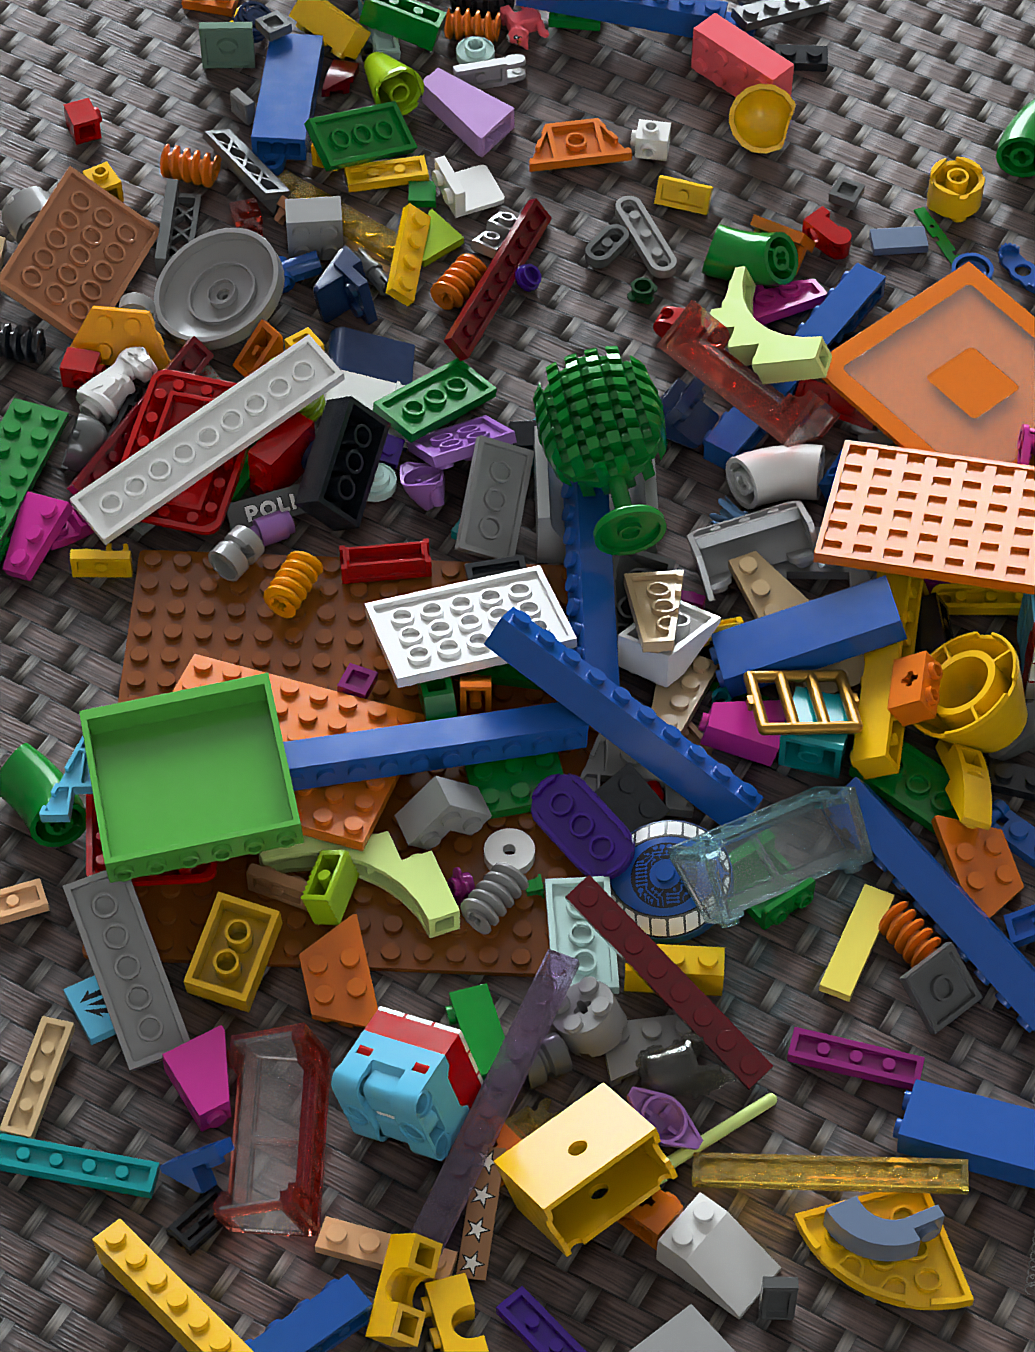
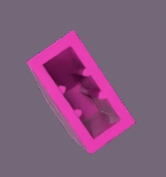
M780 700L763 701L769 723L785 722L786 718ZM746 701L713 702L709 713L703 712L698 725V730L702 731L700 744L771 767L780 747L781 735L764 736L759 734L753 711H748Z
M222 1025L162 1054L164 1070L201 1132L209 1128H217L224 1124L228 1118L232 1117L225 1029Z

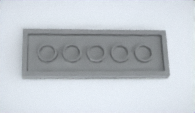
M105 870L63 885V890L129 1071L132 1072L162 1061V1054L190 1041L132 881L110 883L107 871Z

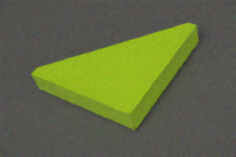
M433 209L429 210L428 213L431 216L422 260L423 267L464 244V237Z

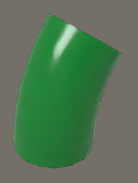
M1035 98L1016 114L1004 130L999 141L996 154L997 163L1004 172L1015 177L1024 178L1035 175Z
M719 224L701 273L730 281L735 267L746 266L755 285H786L794 279L797 273L798 253L794 242L784 232H749Z
M26 742L13 752L0 770V797L18 813L27 826L31 837L38 844L46 847H61L70 844L81 837L86 830V808L79 794H76L70 822L41 821L39 816L40 810L43 805L46 806L52 797L51 790L55 783L61 781L64 774L47 757Z

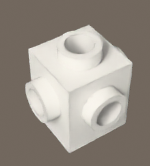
M639 119L637 130H632L630 146H635V158L667 161L671 123Z

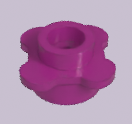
M459 867L453 868L452 878L448 879L447 884L453 897H455L457 905L461 906L464 899L468 898L470 892L475 889V884L469 872L462 873Z

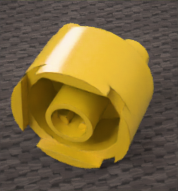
M956 157L952 161H947V158L936 162L930 173L927 193L928 209L943 217L951 218L954 222H963L966 220V217L976 213L981 206L985 176L982 174L980 165L964 157Z

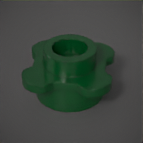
M644 277L637 278L631 282V292L627 294L629 301H636L647 305L654 302L653 295L658 290L656 284Z

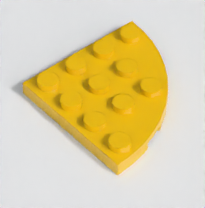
M924 1179L858 1196L862 1205L870 1213L889 1220L903 1219L935 1206ZM840 1202L799 1212L794 1215V1222L800 1235L817 1259L833 1275L864 1295L884 1303L916 1310H949L973 1305V1295L943 1225L941 1232L934 1239L927 1242L920 1241L917 1256L901 1261H877L864 1258L847 1250L826 1230L823 1225L826 1208Z

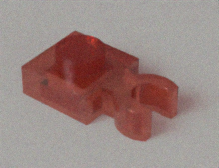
M256 197L229 203L235 227L251 230L263 237L262 214Z

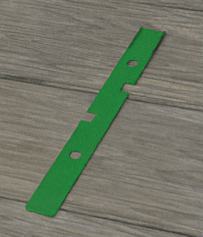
M925 207L914 209V213L931 237L939 239V241H936V244L952 265L954 259L960 254L954 255L952 251L956 249Z

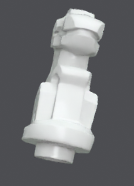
M144 347L126 348L118 355L112 366L90 379L77 390L76 399L80 404L79 409L82 414L106 424H111L115 421L126 397L135 392L133 380L137 378L144 383L148 382L153 374L158 371L157 366L150 358Z

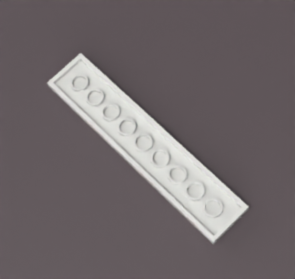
M308 334L72 496L70 502L100 540L107 545L345 380L344 373Z

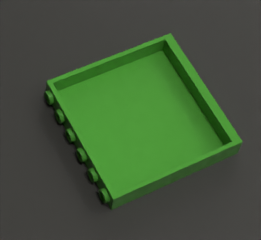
M268 673L79 711L104 863L110 883L125 882L132 878L147 875H159L166 871L192 868L204 863L226 861L233 857L248 854L254 855L262 851L281 847L289 848L296 844L304 843Z

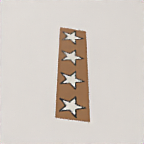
M476 1146L456 1275L466 1273L467 1279L486 1281L501 1185V1176L493 1161L504 1154L506 1148Z

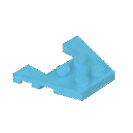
M83 736L64 767L66 772L61 781L55 783L51 790L52 797L46 806L43 805L40 810L39 816L42 822H70L75 795L93 794Z

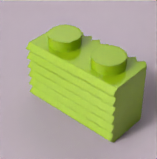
M321 850L319 851L320 855L317 856L318 860L315 861L316 865L313 866L314 870L311 871L312 875L309 876L310 880L307 881L308 885L305 886L306 890L303 891L304 895L300 898L314 924L339 925L360 873L357 872L358 869L355 868V864H353L348 851Z

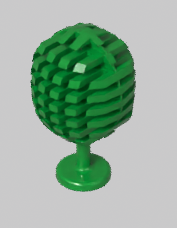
M605 346L607 356H599L595 347L585 350V356L578 358L576 353L565 356L566 367L559 371L556 362L545 367L549 384L543 391L539 382L533 402L535 405L539 443L556 477L571 487V481L573 483L578 482L583 497L596 496L594 487L602 488L604 495L611 494L614 510L605 514L597 522L593 531L595 545L600 551L620 556L639 553L652 547L662 539L666 532L667 525L663 514L655 507L649 505H632L628 489L637 485L635 477L641 472L645 481L655 476L652 459L655 458L657 453H659L660 459H662L667 449L668 441L663 403L658 395V390L648 375L645 365L629 355L631 362L622 361L618 346Z

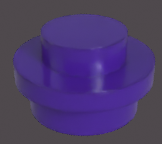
M523 264L515 271L516 282L522 289L531 292L538 288L542 277L536 266Z

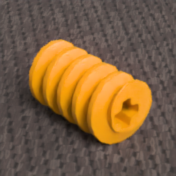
M291 552L286 557V561L281 565L280 570L275 574V578L270 582L269 587L264 591L263 597L267 606L281 617H294L296 610L301 607L302 601L306 599L307 592L311 591L313 584L318 580V575L323 572L322 563L315 556L307 552Z

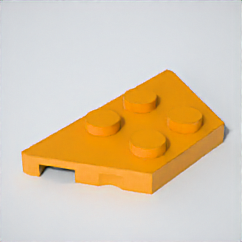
M93 306L70 345L73 348L101 352L102 364L112 366L118 355L129 347H144L158 370L165 369L171 362L163 346L165 343L162 336L155 328V321L151 312L147 310Z

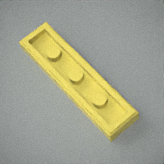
M864 884L821 980L819 991L850 1002L879 936V923L894 902V894Z

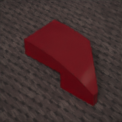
M334 59L325 77L321 97H329L330 91L342 94L349 93L350 83H353L359 74V63Z

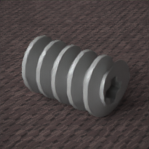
M496 863L491 868V872L484 876L483 881H480L476 885V889L472 890L468 898L461 903L460 910L463 917L476 931L482 934H489L492 931L490 925L496 926L499 922L498 916L503 917L507 913L506 908H511L514 905V899L520 898L522 895L521 890H526L529 887L528 880L517 868L507 863Z

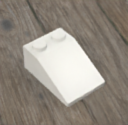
M681 600L674 651L643 653L636 626L633 623L618 634V665L630 673L637 674L653 681L657 685L667 688L684 675L720 624L721 617Z
M701 1192L659 1238L657 1244L656 1260L737 1319H740L760 1296L763 1276L776 1277L781 1271V1267L728 1211Z

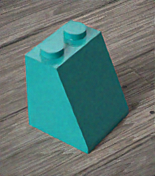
M796 686L793 701L799 721L817 722L807 687ZM822 692L830 721H848L840 693L834 695ZM850 734L781 735L778 765L839 778Z

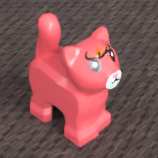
M509 5L500 7L501 24L506 26L509 32L506 35L509 43L528 50L529 33L538 31V34L543 38L549 36V31L546 29L538 10L521 7V11L514 12Z

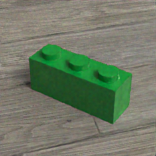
M365 0L359 23L432 51L440 36L447 12L416 0Z
M487 983L449 992V1006L444 1007L447 1023L449 1026L454 1025L456 1029L462 1031L487 1089L513 1084V1060Z

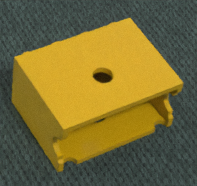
M604 1082L493 1161L517 1209L566 1257L572 1254L571 1249L574 1245L578 1243L586 1244L659 1191L663 1180L668 1178L674 1180L678 1177L674 1166L658 1145L661 1140L657 1129ZM602 1188L608 1189L607 1194L602 1198H591L595 1191Z

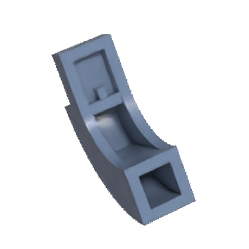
M854 1196L826 1208L823 1225L840 1245L859 1256L877 1261H901L917 1256L920 1241L927 1242L938 1236L941 1232L945 1215L937 1204L903 1219H884L870 1213L862 1205L858 1197Z

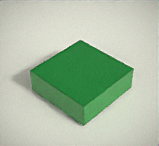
M409 181L408 204L411 203L415 207H436V186L434 182Z

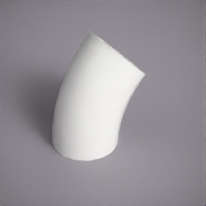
M814 444L779 445L760 448L731 457L727 461L725 469L729 488L739 504L746 509H754L762 505L786 500H819L821 489L818 484L824 474L825 447L824 445Z

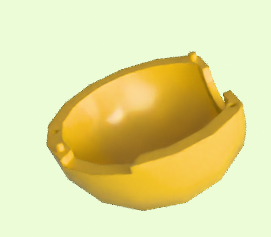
M760 83L747 87L736 96L730 107L729 124L732 135L742 147L754 153L767 154L780 150L784 145L788 126L796 107L795 101L785 90L773 84Z

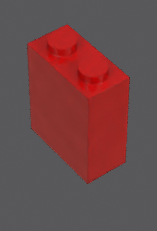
M297 412L265 434L247 452L250 489L257 496L290 487L304 473L305 470L301 465L302 457L306 448L315 439V422Z

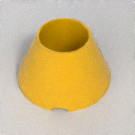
M977 631L970 632L947 641L930 654L935 661L940 663L943 670L939 689L940 702L937 705L936 718L913 724L919 731L943 741L979 750L982 753L999 751L1018 738L1026 725L1028 712L1018 655L1006 638L994 632L991 635H980Z

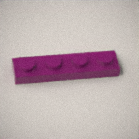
M794 1027L787 1054L788 1062L911 1091L915 1080H920L925 1057L799 1027Z

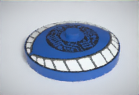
M680 820L657 821L634 830L631 833L635 842L634 858L625 872L610 880L611 898L655 943H680L695 938L707 931L724 913L733 889L731 864L721 843L706 829Z

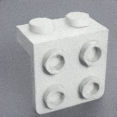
M445 156L435 158V170L432 171L433 182L439 188L445 203L450 207L455 218L504 203V195L486 165H478L454 172Z

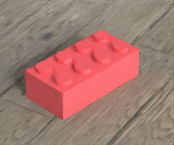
M716 13L693 28L691 68L697 73L703 75L735 98L747 87L760 83L776 85L791 96L794 64Z

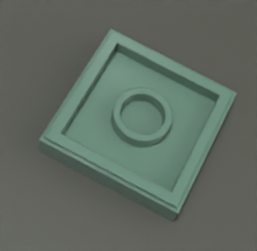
M199 22L203 68H255L252 22Z

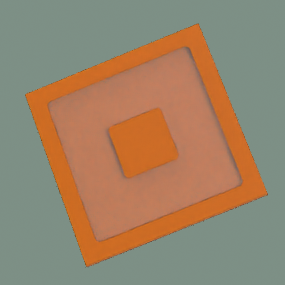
M968 261L830 352L832 360L827 376L822 378L901 448L1017 464V441L1022 424H1028L1029 428L1035 429V317ZM1030 454L1032 457L1029 466H1035V456Z

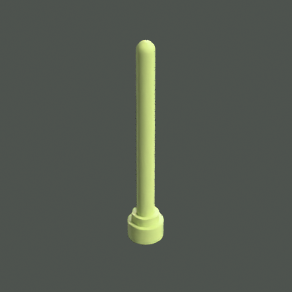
M773 1093L764 1095L702 1134L703 1142L698 1149L680 1148L667 1156V1158L676 1168L777 1103V1096ZM667 1179L663 1180L660 1185L665 1183Z

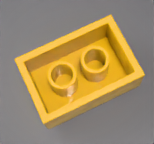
M218 892L183 981L187 993L249 1013L283 924L280 911Z

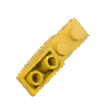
M939 739L935 748L950 778L945 791L959 817V821L968 828L975 829L978 827L989 831L992 824V792L989 772L982 752L961 744Z

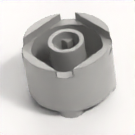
M33 186L20 190L13 195L15 200L10 205L6 203L2 209V222L17 244L20 243L50 196V193L43 191L41 187Z
M592 976L584 977L580 982L573 984L561 994L554 996L550 1002L552 1022L570 1051L575 1055L581 1056V1053L589 1054L591 1057L601 1056L615 1048L623 1038L621 1032L624 1025L627 1028L628 1023L626 1014L610 988Z

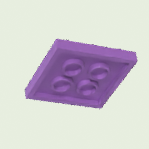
M484 415L430 432L412 443L406 440L409 452L434 468L443 470L453 467L454 462L463 459L465 461H472L476 438L480 435L509 444L517 443L515 431Z

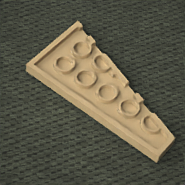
M757 551L728 560V568L755 619L809 601ZM864 654L816 670H844L847 674L851 690L854 692L861 689L860 678L864 672ZM806 682L789 683L793 692H795L796 686L807 687ZM819 682L821 692L834 695L839 693L836 682Z

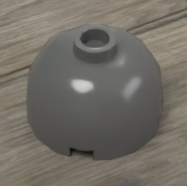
M81 413L77 415L68 440L67 450L63 456L61 468L80 473L104 444L108 433L98 420Z

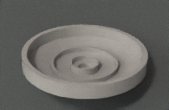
M223 228L202 234L180 248L163 268L154 292L157 318L168 334L183 346L193 336L209 350L221 349L236 344L252 335L261 319L267 321L276 309L284 288L285 278L282 262L271 244L264 237L251 230Z

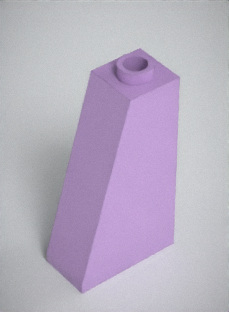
M437 68L423 79L424 94L422 102L478 156L483 157L514 128V107L440 68Z

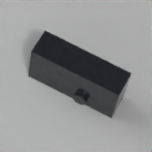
M352 396L327 400L294 505L333 531L359 528L391 423Z

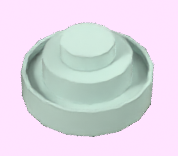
M480 36L464 38L456 47L457 61L461 65L494 59V45L490 40Z
M383 463L378 464L367 501H384L390 498L396 491L397 477L395 471L390 466Z

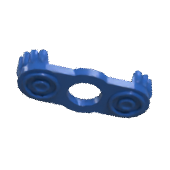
M1005 243L1001 245L998 251L999 263L1009 272L1013 280L1019 282L1026 290L1035 294V265L1026 261L1019 254L1020 247L1016 246V244ZM1025 267L1031 273L1027 276H1021L1015 272V269Z

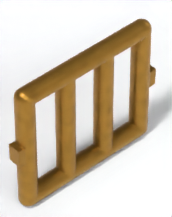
M842 669L747 671L743 675L748 693L746 698L748 711H753L756 726L761 735L857 734L863 730V724L857 709L860 702L857 693H852L847 674ZM806 682L817 722L799 721L788 683ZM819 682H836L848 721H830ZM758 683L776 684L786 722L769 723Z

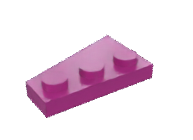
M816 279L791 281L786 285H779V287L764 289L763 285H756L753 297V316L756 321L765 325L812 309L816 305L820 306L824 302L827 292Z
M27 491L17 515L2 568L7 575L31 581L74 510L69 502Z

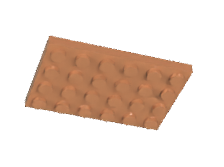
M69 166L0 272V290L74 340L93 306L115 307L156 241L159 227Z

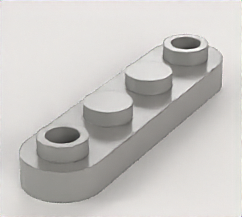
M634 196L619 198L615 204V215L620 224L629 231V239L649 272L654 277L662 279L673 276L676 272L677 259L641 200Z

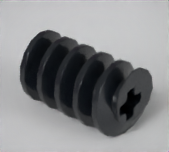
M0 323V357L3 355L6 359L14 357L17 361L25 359L28 363L36 361L38 365H41L46 353L44 330L39 329L36 336H34L32 327H28L25 334H23L22 325H17L14 332H12L11 323H6L3 330H1Z

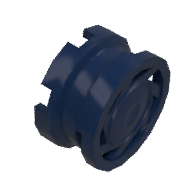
M247 1L239 7L233 22H252L254 43L263 41L265 36L256 29L255 19L267 15L271 11L260 2Z

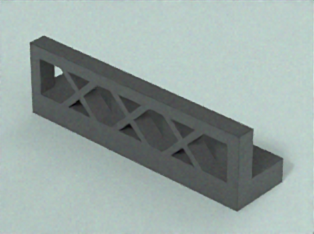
M230 129L204 131L202 138L214 149L213 153L219 155L221 161L273 214H276L279 209L276 203L282 195L288 198L291 191Z
M167 179L155 252L157 278H159L163 268L171 259V255L178 251L173 245L181 240L187 244L197 236L202 195L180 193L178 179ZM194 203V206L184 211L179 207V204ZM187 221L191 226L181 231L177 225Z

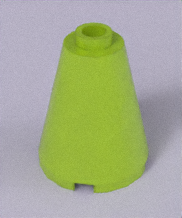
M383 52L370 54L364 62V70L375 105L396 101L402 116L410 113L418 106L419 103L417 101L421 94L422 96L424 94V82L420 75L414 69Z

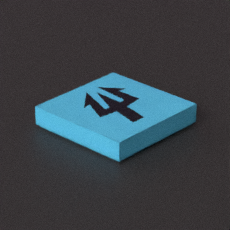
M95 975L63 989L64 996L91 1045L116 1035Z

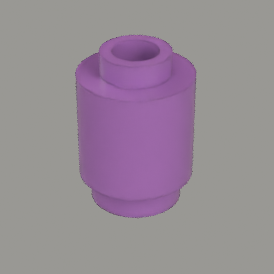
M280 510L253 519V526L249 527L262 540L264 547L288 539L290 534L296 531L290 513L288 511L281 512Z

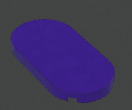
M559 773L546 777L536 786L531 798V814L534 821L586 877L588 875L591 877L604 876L609 877L611 880L626 871L635 855L634 838L625 824L584 780L573 774L560 775Z

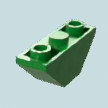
M450 676L416 684L425 721L458 717Z

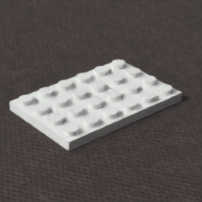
M540 565L365 603V613L398 688L507 664L506 661L483 644L501 617L512 607L527 613L533 622L542 629L553 633L556 639L567 648L573 649L577 647V637Z

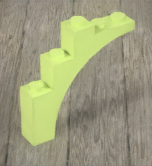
M746 266L735 267L732 279L728 284L725 299L722 301V308L711 309L708 321L705 323V334L712 342L714 348H728L729 353L733 355L739 367L752 365L753 371L757 373L762 384L826 378L832 354L823 337L784 335L770 330L756 321L753 316V297L756 285Z
M389 831L371 834L363 851L303 835L304 843L296 844L289 848L281 847L259 853L260 866L267 865L274 868L277 872L287 873L314 870L313 866L316 865L315 861L318 860L317 856L320 855L319 851L346 850L349 852L355 868L358 869L357 872L360 873L358 878L386 890L404 903L420 921L429 938L460 929V910L432 850L422 854H413L407 859L401 860Z

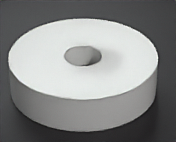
M514 828L500 829L491 834L485 842V864L491 871V868L496 863H507L525 874L531 869L535 861L534 842L528 834ZM512 851L514 854L507 855L505 852Z

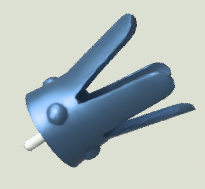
M725 496L726 501L721 498L718 499L719 505L724 508L720 510L721 515L711 513L709 517L715 521L710 523L717 524L746 515L748 512L741 511Z

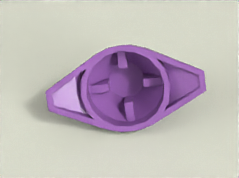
M406 462L400 465L401 484L405 492L416 504L426 511L445 504L444 470L417 462Z
M634 1086L627 1094L628 1103L657 1129L661 1140L658 1143L659 1146L692 1150L700 1147L703 1139L680 1102L664 1093Z

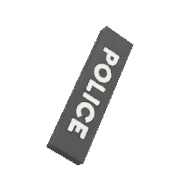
M300 484L230 503L226 513L230 531L237 525L249 528L253 526V519L278 510L281 512L288 511L291 517L306 513L294 505Z

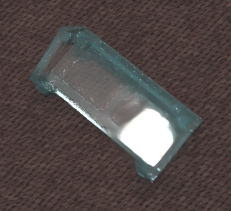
M815 786L667 848L672 864L705 922L720 924L721 928L737 925L739 918L744 916L743 910L787 892L810 877L817 879L835 870H844L846 874L855 873L863 869V864L874 860L855 787Z

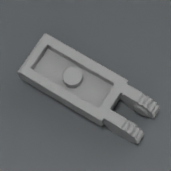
M511 54L506 58L453 66V76L480 90L504 86L507 83L525 79L526 72L520 67L525 66L526 59L522 54Z

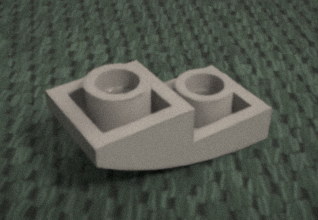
M502 211L494 215L487 221L486 230L472 240L471 250L493 259L517 218L512 213Z

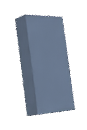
M924 226L870 229L869 239L873 256L928 253L929 245Z

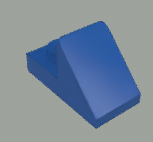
M229 1136L176 1156L159 1167L165 1175L199 1193H205L217 1184L211 1168L225 1162L224 1155L233 1151L235 1147Z

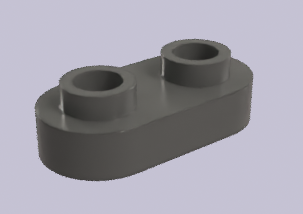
M619 224L606 226L587 244L585 248L586 262L595 268L608 266L628 246L629 231Z

